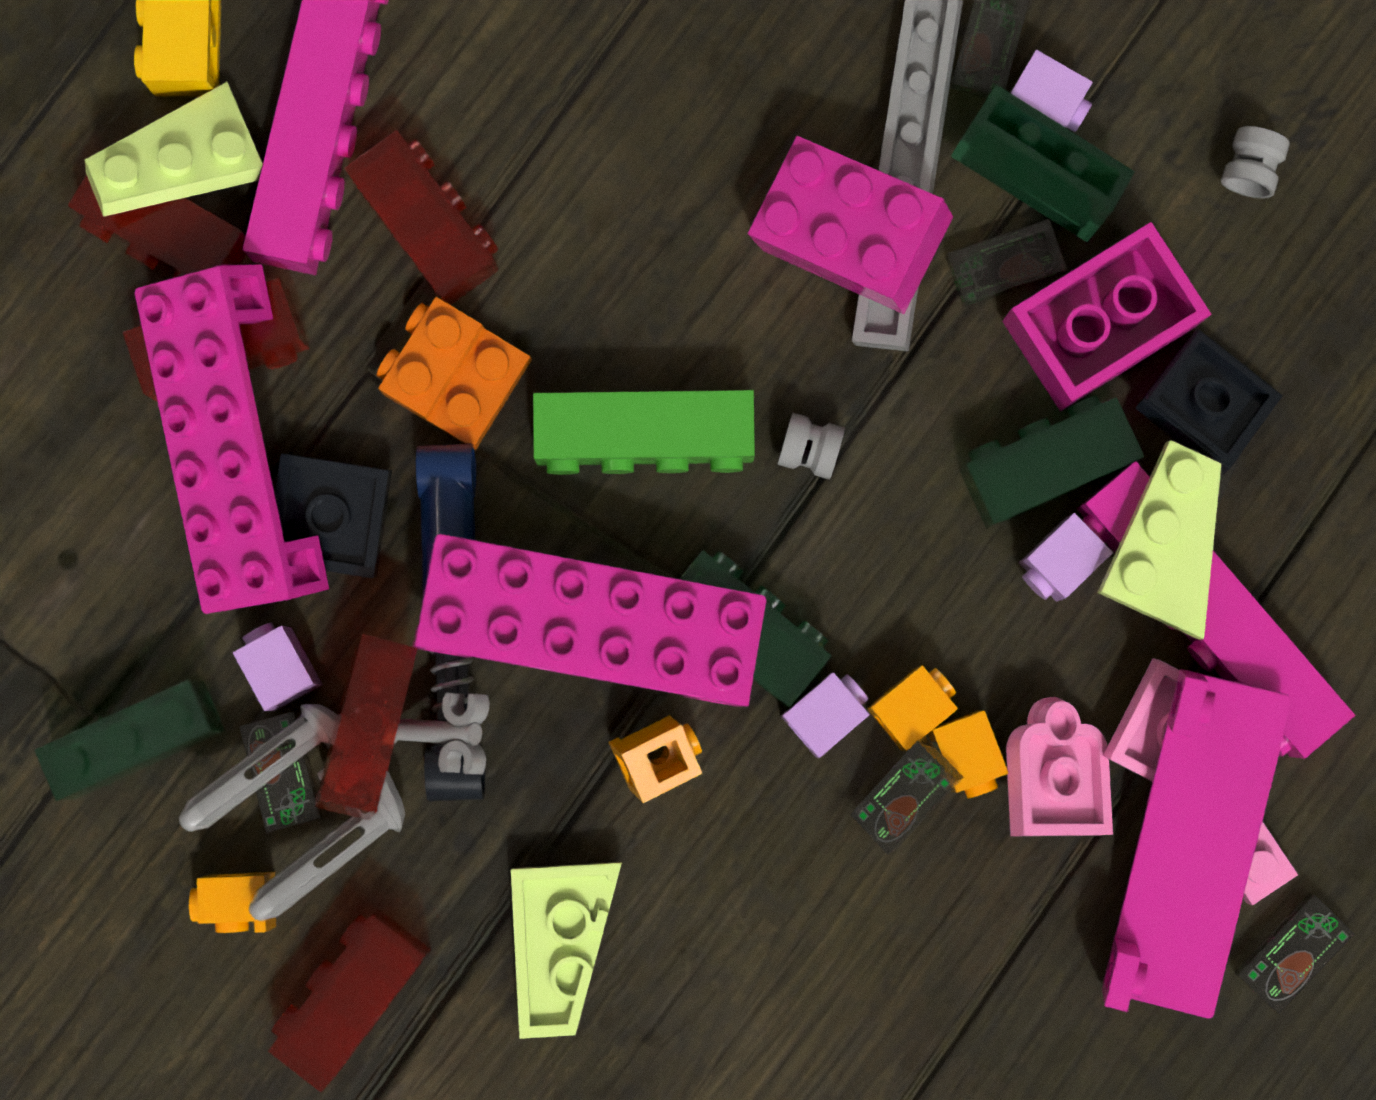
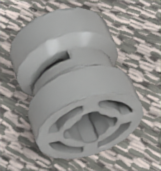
M1252 126L1239 128L1232 144L1235 156L1233 161L1225 166L1221 178L1222 185L1244 196L1254 198L1272 197L1279 180L1276 169L1278 164L1286 159L1290 146L1289 140L1283 135L1265 128Z
M792 413L777 465L790 469L803 466L810 468L815 476L830 480L845 427L831 423L823 427L812 424L809 417ZM811 440L810 450L807 451L805 450L807 441Z

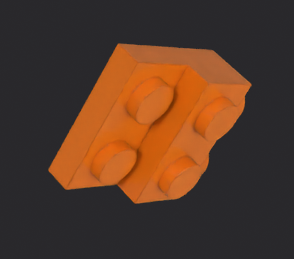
M435 297L430 306L420 303L410 316L405 330L412 335L401 353L391 349L383 359L377 371V377L383 380L378 389L384 396L463 444L473 443L474 450L476 451L532 359L528 354L486 330L478 321L440 298Z

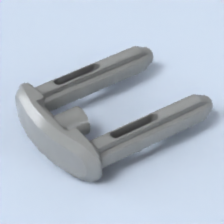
M302 704L300 706L301 716L266 743L261 744L255 751L189 799L179 816L181 826L187 831L209 828L321 742L328 749L331 748L338 757L317 773L320 781L334 798L339 799L357 784L367 794L366 798L369 800L366 806L335 830L329 832L325 838L256 891L252 902L249 904V912L258 921L280 916L386 831L394 829L396 832H400L403 826L405 810L402 799L389 772L375 751L353 727L332 710L320 704ZM284 743L292 744V750L251 780L245 778L244 773ZM354 829L360 831L361 837L324 867L316 868L314 866V860Z

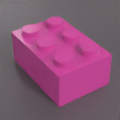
M796 136L748 235L764 252L905 314L953 219V215L943 198Z
M1152 222L1013 307L1002 322L1061 412L1192 330L1212 314Z

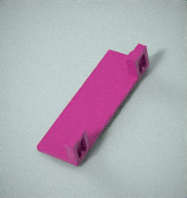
M262 264L217 266L137 288L135 290V297L202 612L209 614L289 600L328 590L329 585L319 537L313 536L284 542L239 324H253L273 319Z
M440 534L434 540L420 620L416 626L412 648L465 658H482L680 694L685 698L735 707H746L749 705L766 598L758 594Z
M1180 669L1102 985L1104 1005L1106 1007L1127 1012L1130 999L1204 1018L1213 1017L1292 705V698L1288 694Z

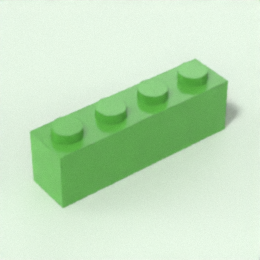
M754 390L533 393L534 460L537 465H547L548 474L579 473V465H601L602 473L626 474L634 472V464H656V472L684 473L689 471L688 464L710 463V471L726 473L743 471V463H753Z

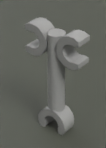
M445 693L442 701V710L447 721L399 718L396 712L390 708L368 707L363 710V716L375 718L379 723V731L374 738L363 739L373 749H388L398 740L446 743L439 755L440 772H460L461 757L463 755V774H483L486 767V756L484 750L478 744L482 738V729L479 724L486 719L489 712L490 702L488 695L468 694V706L465 712V694Z

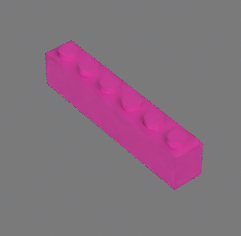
M302 0L243 245V251L253 262L316 275L319 261H327L332 245V230L327 229L331 209L338 210L340 208L344 194L345 181L344 178L339 177L343 158H351L356 144L357 128L352 126V120L356 106L363 107L368 93L369 77L367 74H364L368 55L374 56L380 42L381 25L376 23L380 3L386 5L389 0Z
M1136 461L1122 469L1076 508L1084 517L1082 521L1114 553L1117 551L1150 478ZM1213 551L1204 639L1198 640L1185 634L1192 642L1187 649L1207 672L1215 669L1222 679L1288 694L1292 698V705L1279 756L1283 757L1287 753L1292 758L1305 759L1356 715Z

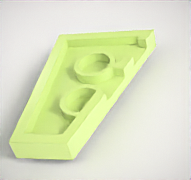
M228 82L85 159L86 174L103 217L258 181L263 166Z
M1171 440L1165 443L1097 593L1198 640L1204 639L1221 463Z
M622 862L511 869L519 1038L576 1035Z

